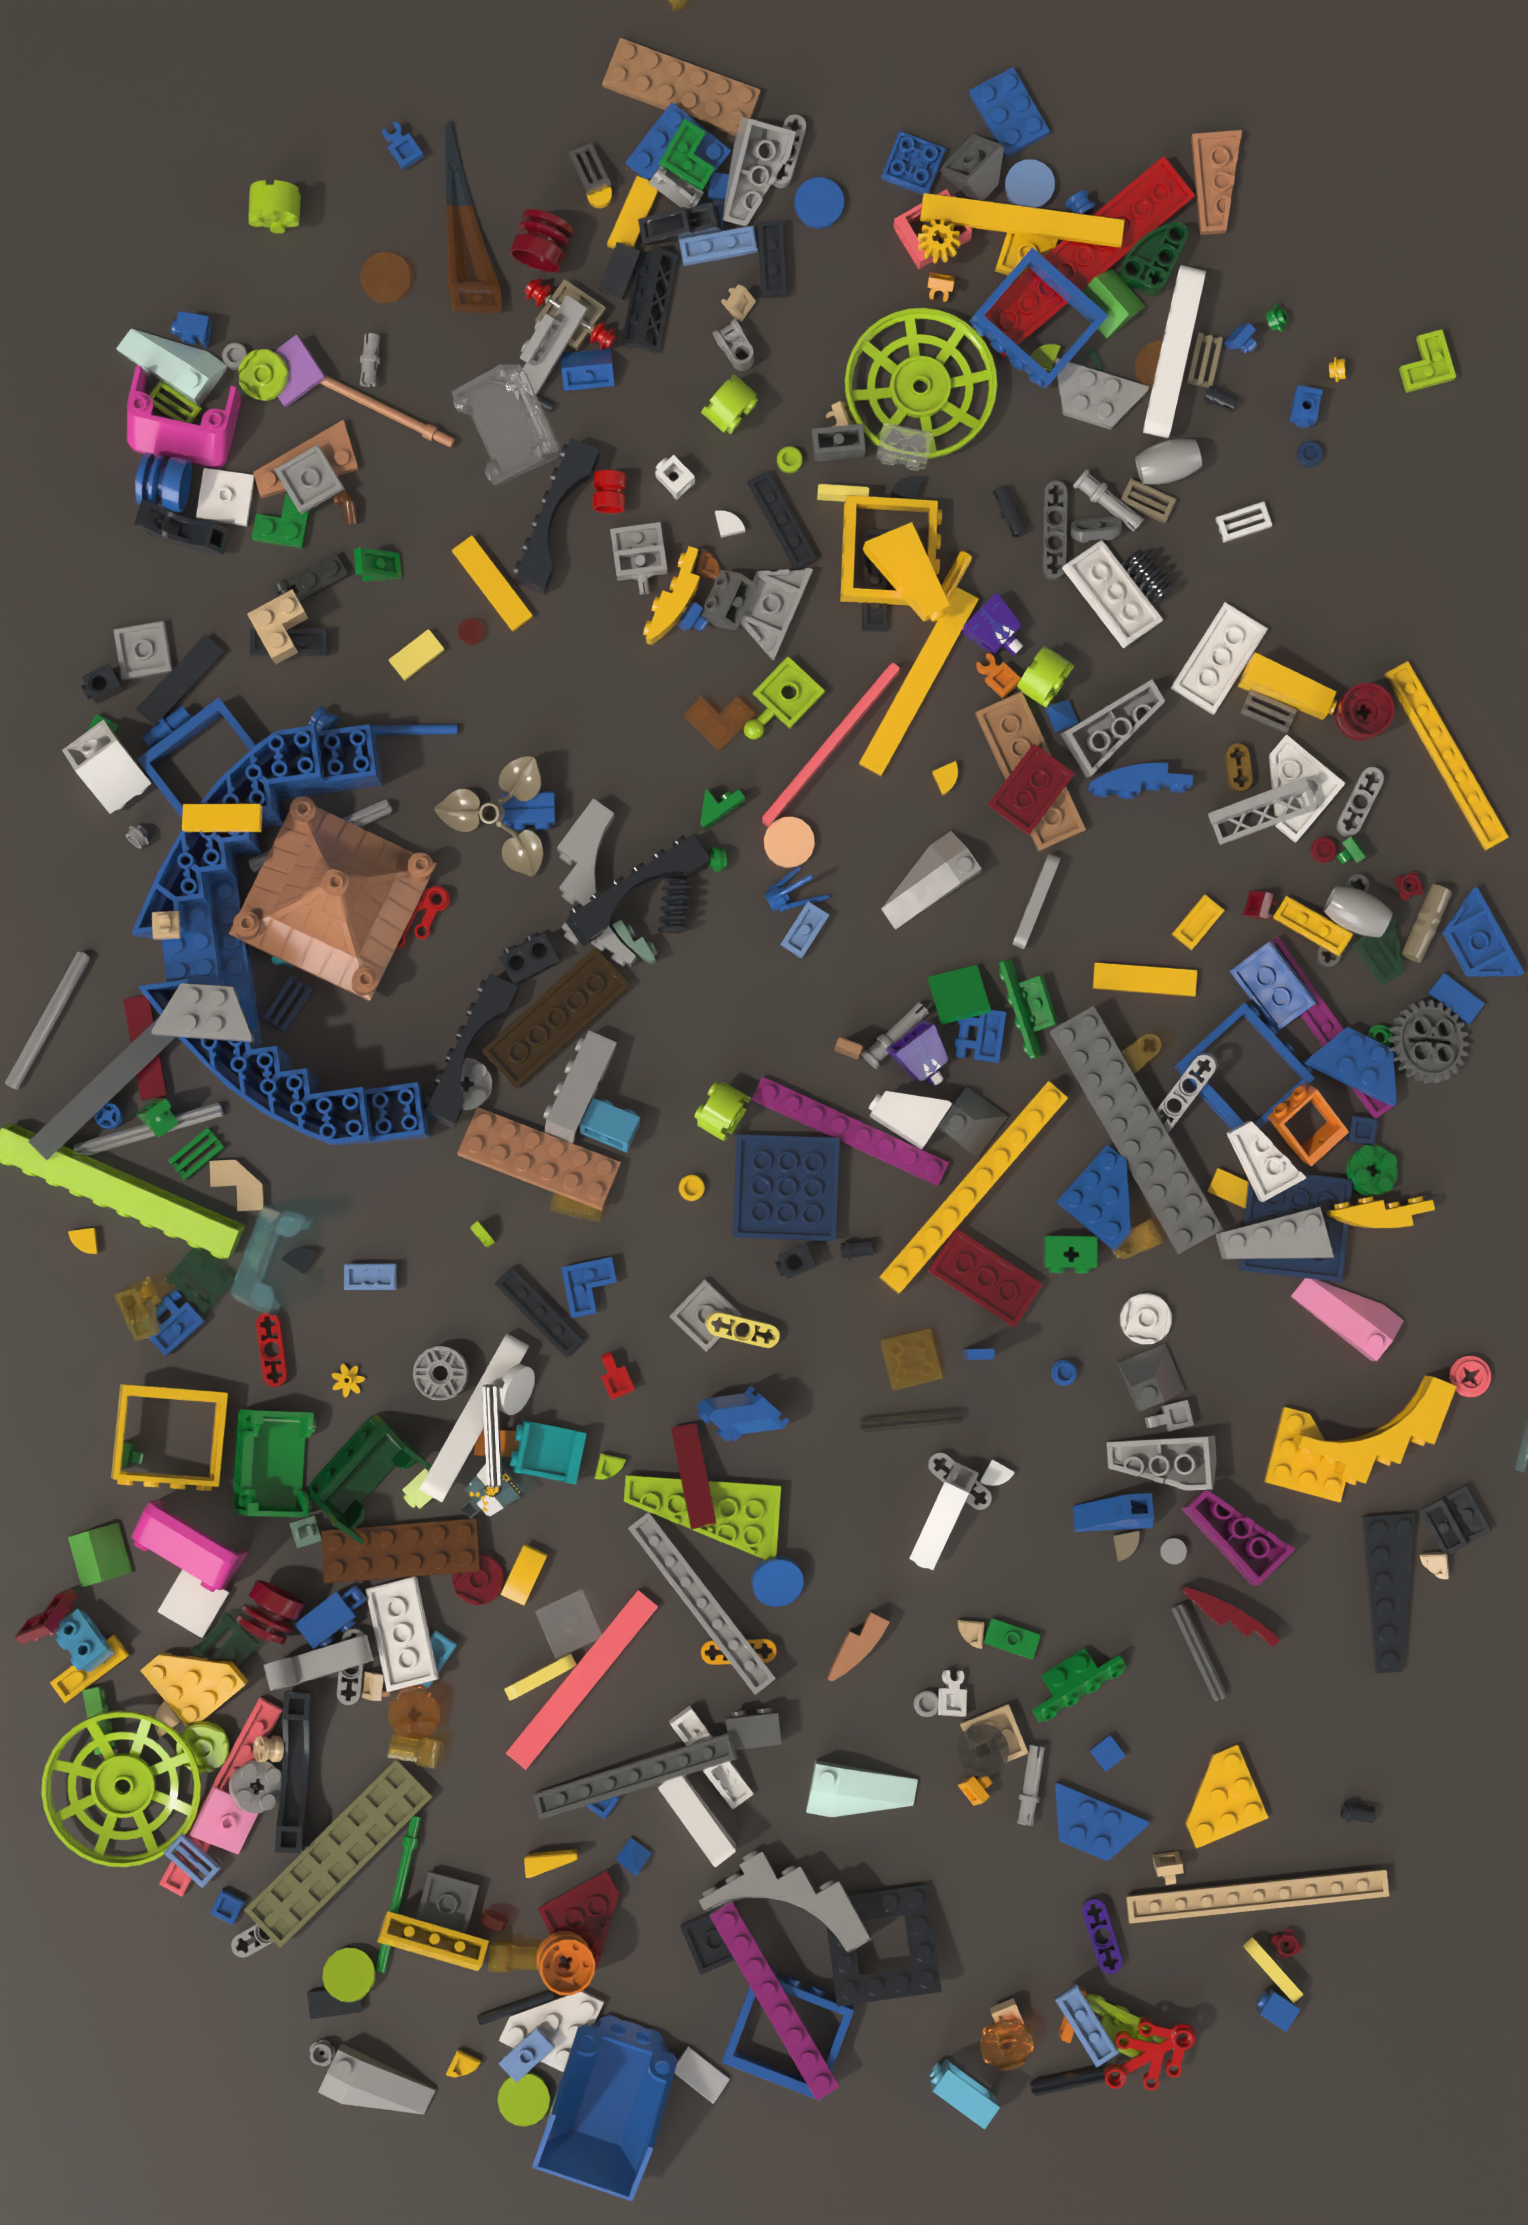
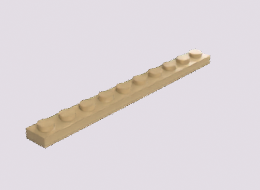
M1383 1868L1126 1895L1128 1922L1139 1923L1388 1897L1389 1887L1387 1870Z

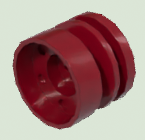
M526 209L522 214V222L518 225L519 231L522 234L515 235L510 248V255L530 268L547 273L559 272L565 257L561 248L568 247L569 238L573 234V227L562 218L537 209Z
M1361 683L1353 686L1338 700L1334 719L1338 729L1344 736L1355 741H1366L1376 737L1390 725L1394 716V703L1391 695L1383 687L1375 683ZM1361 708L1362 711H1367L1368 715L1364 717V720L1362 716H1357V712Z
M257 1579L249 1593L250 1598L257 1605L243 1604L242 1609L249 1615L239 1613L235 1620L251 1634L263 1640L283 1645L287 1637L279 1630L287 1633L292 1631V1627L284 1621L285 1617L297 1620L305 1603L284 1589Z

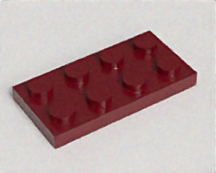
M957 1228L953 1231L927 1271L1013 1328L1016 1327L1043 1285Z

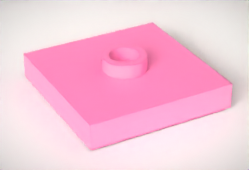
M213 1786L190 1835L239 1855L258 1813L241 1810L228 1791Z

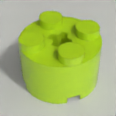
M266 180L252 183L249 192V225L267 227L273 233H284L285 228L298 226L301 198L300 192H298L299 188L294 184L274 180V185H266Z
M733 374L731 379H728L710 399L711 403L707 408L704 407L701 413L723 433L727 431L731 434L742 420L740 418L741 414L745 413L748 415L756 406L758 401L756 398L757 394L739 377Z
M1043 646L1034 658V662L1025 671L1017 688L1047 708L1053 697L1061 690L1064 685V679L1069 676L1075 665L1050 648Z
M723 1081L720 1084L717 1082L713 1083L708 1092L710 1098L706 1105L701 1104L694 1117L698 1121V1127L725 1142L728 1139L725 1134L727 1132L730 1134L734 1132L747 1110L742 1106L744 1102L749 1103L751 1098Z

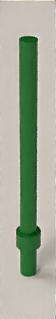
M414 1815L410 1819L407 1835H404L401 1845L404 1848L389 1912L396 1914L400 1912L413 1851L418 1846L419 1838L417 1834L421 1817L418 1815ZM381 1943L376 1971L386 1972L392 1946Z

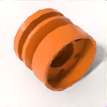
M557 1931L548 1935L541 1942L536 1954V1964L544 1984L551 1991L559 1995H574L583 1991L590 1984L595 1974V1961L585 1940L572 1931ZM563 1955L568 1959L569 1962L566 1965H564L560 1960V1957Z

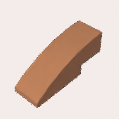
M870 1611L859 1634L849 1630L827 1675V1679L834 1681L860 1663L882 1637L890 1621Z

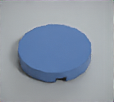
M1025 159L1016 163L1008 171L1005 179L1007 198L1016 206L1043 208L1051 200L1055 190V178L1052 171L1044 163L1037 160Z

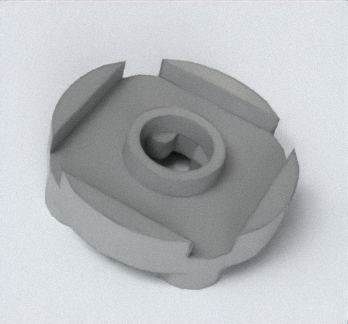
M465 1058L461 1082L464 1081L465 1077H469V1081L474 1082V1086L469 1087L467 1092L461 1087L465 1100L464 1110H473L480 1107L490 1097L493 1081L489 1071L483 1064L477 1060Z
M255 1759L246 1761L239 1768L237 1767L231 1775L229 1793L237 1806L243 1811L262 1813L266 1810H271L280 1798L281 1772L267 1761L257 1762ZM256 1779H259V1784L262 1785L261 1790L253 1794L254 1789L250 1788V1784L255 1783Z

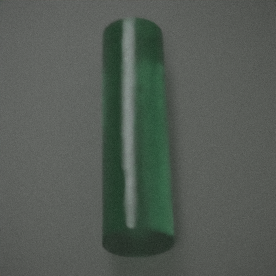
M1093 348L1090 349L1088 353L1098 371L1103 370L1104 367Z

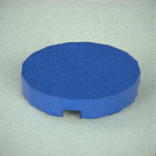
M823 177L811 178L803 182L797 189L794 198L795 212L808 227L815 229L828 228L838 221L844 209L843 193L840 187L830 179Z
M775 1556L773 1559H765L760 1562L754 1569L751 1578L753 1592L757 1599L765 1605L773 1607L785 1606L793 1602L800 1595L804 1585L803 1574L798 1564L790 1558Z

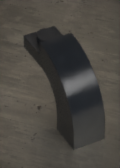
M141 500L134 525L148 531L147 534L158 539L210 554L223 555L230 534V530L212 521L186 518L145 500Z

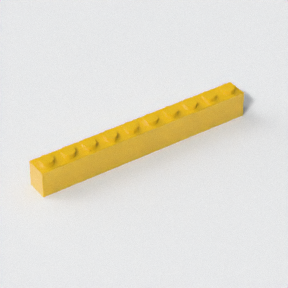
M1048 1081L879 1278L899 1294L1068 1097Z

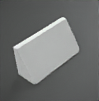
M688 2046L677 2060L675 2074L714 2104L730 2079Z

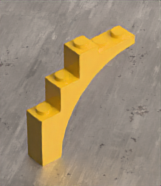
M1424 1375L1415 1395L1405 1408L1391 1421L1373 1432L1352 1439L1336 1441L1318 1440L1295 1434L1292 1444L1299 1446L1298 1451L1313 1457L1314 1453L1323 1456L1321 1461L1336 1466L1334 1472L1342 1475V1481L1355 1486L1357 1481L1366 1484L1374 1461L1390 1466L1391 1462L1400 1464L1409 1441L1424 1446L1425 1442L1435 1444L1457 1386L1438 1378Z

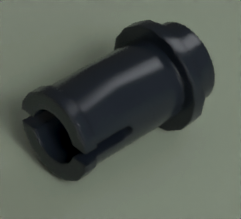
M1216 385L1214 387L1209 386L1203 400L1207 401L1208 405L1212 403L1232 412L1238 397L1217 389L1218 386Z
M871 1239L856 1242L845 1240V1243H840L842 1259L847 1258L849 1261L852 1257L873 1256Z
M1348 1801L1347 1804L1342 1803L1340 1817L1345 1819L1346 1822L1354 1820L1373 1824L1375 1820V1807L1353 1805L1351 1801Z

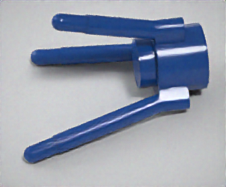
M797 866L776 884L768 887L769 891L764 893L772 910L779 909L780 912L806 905L808 901L815 903L829 899L830 895L825 894L786 903L790 900L787 893L813 879V875L810 874L786 888L782 886L801 870V866Z

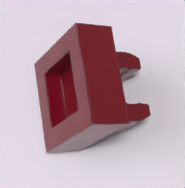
M1250 891L1243 916L1250 919H1272L1273 915L1268 914L1270 906H1276L1277 904L1276 901L1272 900L1273 894Z

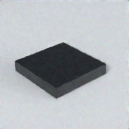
M715 1910L680 1924L700 1975L735 1960L709 1916Z

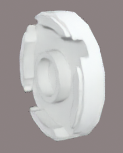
M1151 1293L1138 1294L1131 1297L1123 1305L1120 1313V1325L1124 1334L1130 1340L1139 1344H1154L1160 1341L1169 1332L1172 1324L1171 1311L1167 1304L1159 1296Z
M517 1364L509 1369L502 1380L505 1382L503 1388L499 1387L498 1389L499 1410L507 1415L518 1413L526 1405L534 1387V1371L522 1364Z

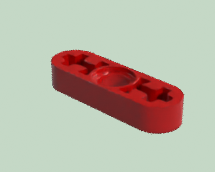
M266 1312L261 1314L256 1321L263 1379L271 1387H280L285 1384L288 1378L281 1320L276 1314ZM268 1316L270 1320L275 1321V1326L271 1327L272 1335L277 1333L278 1339L268 1338L263 1340V1335H268V1329L262 1327V1323L266 1322V1317ZM270 1342H275L279 1346V1353L275 1357H269L265 1353V1347ZM281 1359V1364H276L277 1372H282V1377H279L278 1382L275 1383L274 1379H269V1374L273 1373V1366H267L266 1361Z

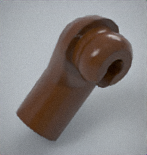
M343 490L334 495V504H343L346 525L359 523L356 503L348 491Z

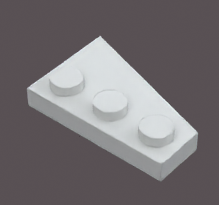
M1247 1121L1227 1132L1229 1140L1260 1202H1264L1306 1179L1303 1173L1290 1163L1291 1161L1273 1145L1252 1121Z

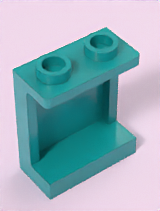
M523 1420L522 1425H517L515 1440L518 1441L516 1451L512 1450L509 1466H513L512 1471L515 1473L564 1481L576 1485L587 1433Z

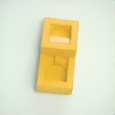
M524 1544L501 1595L525 1605L548 1554Z

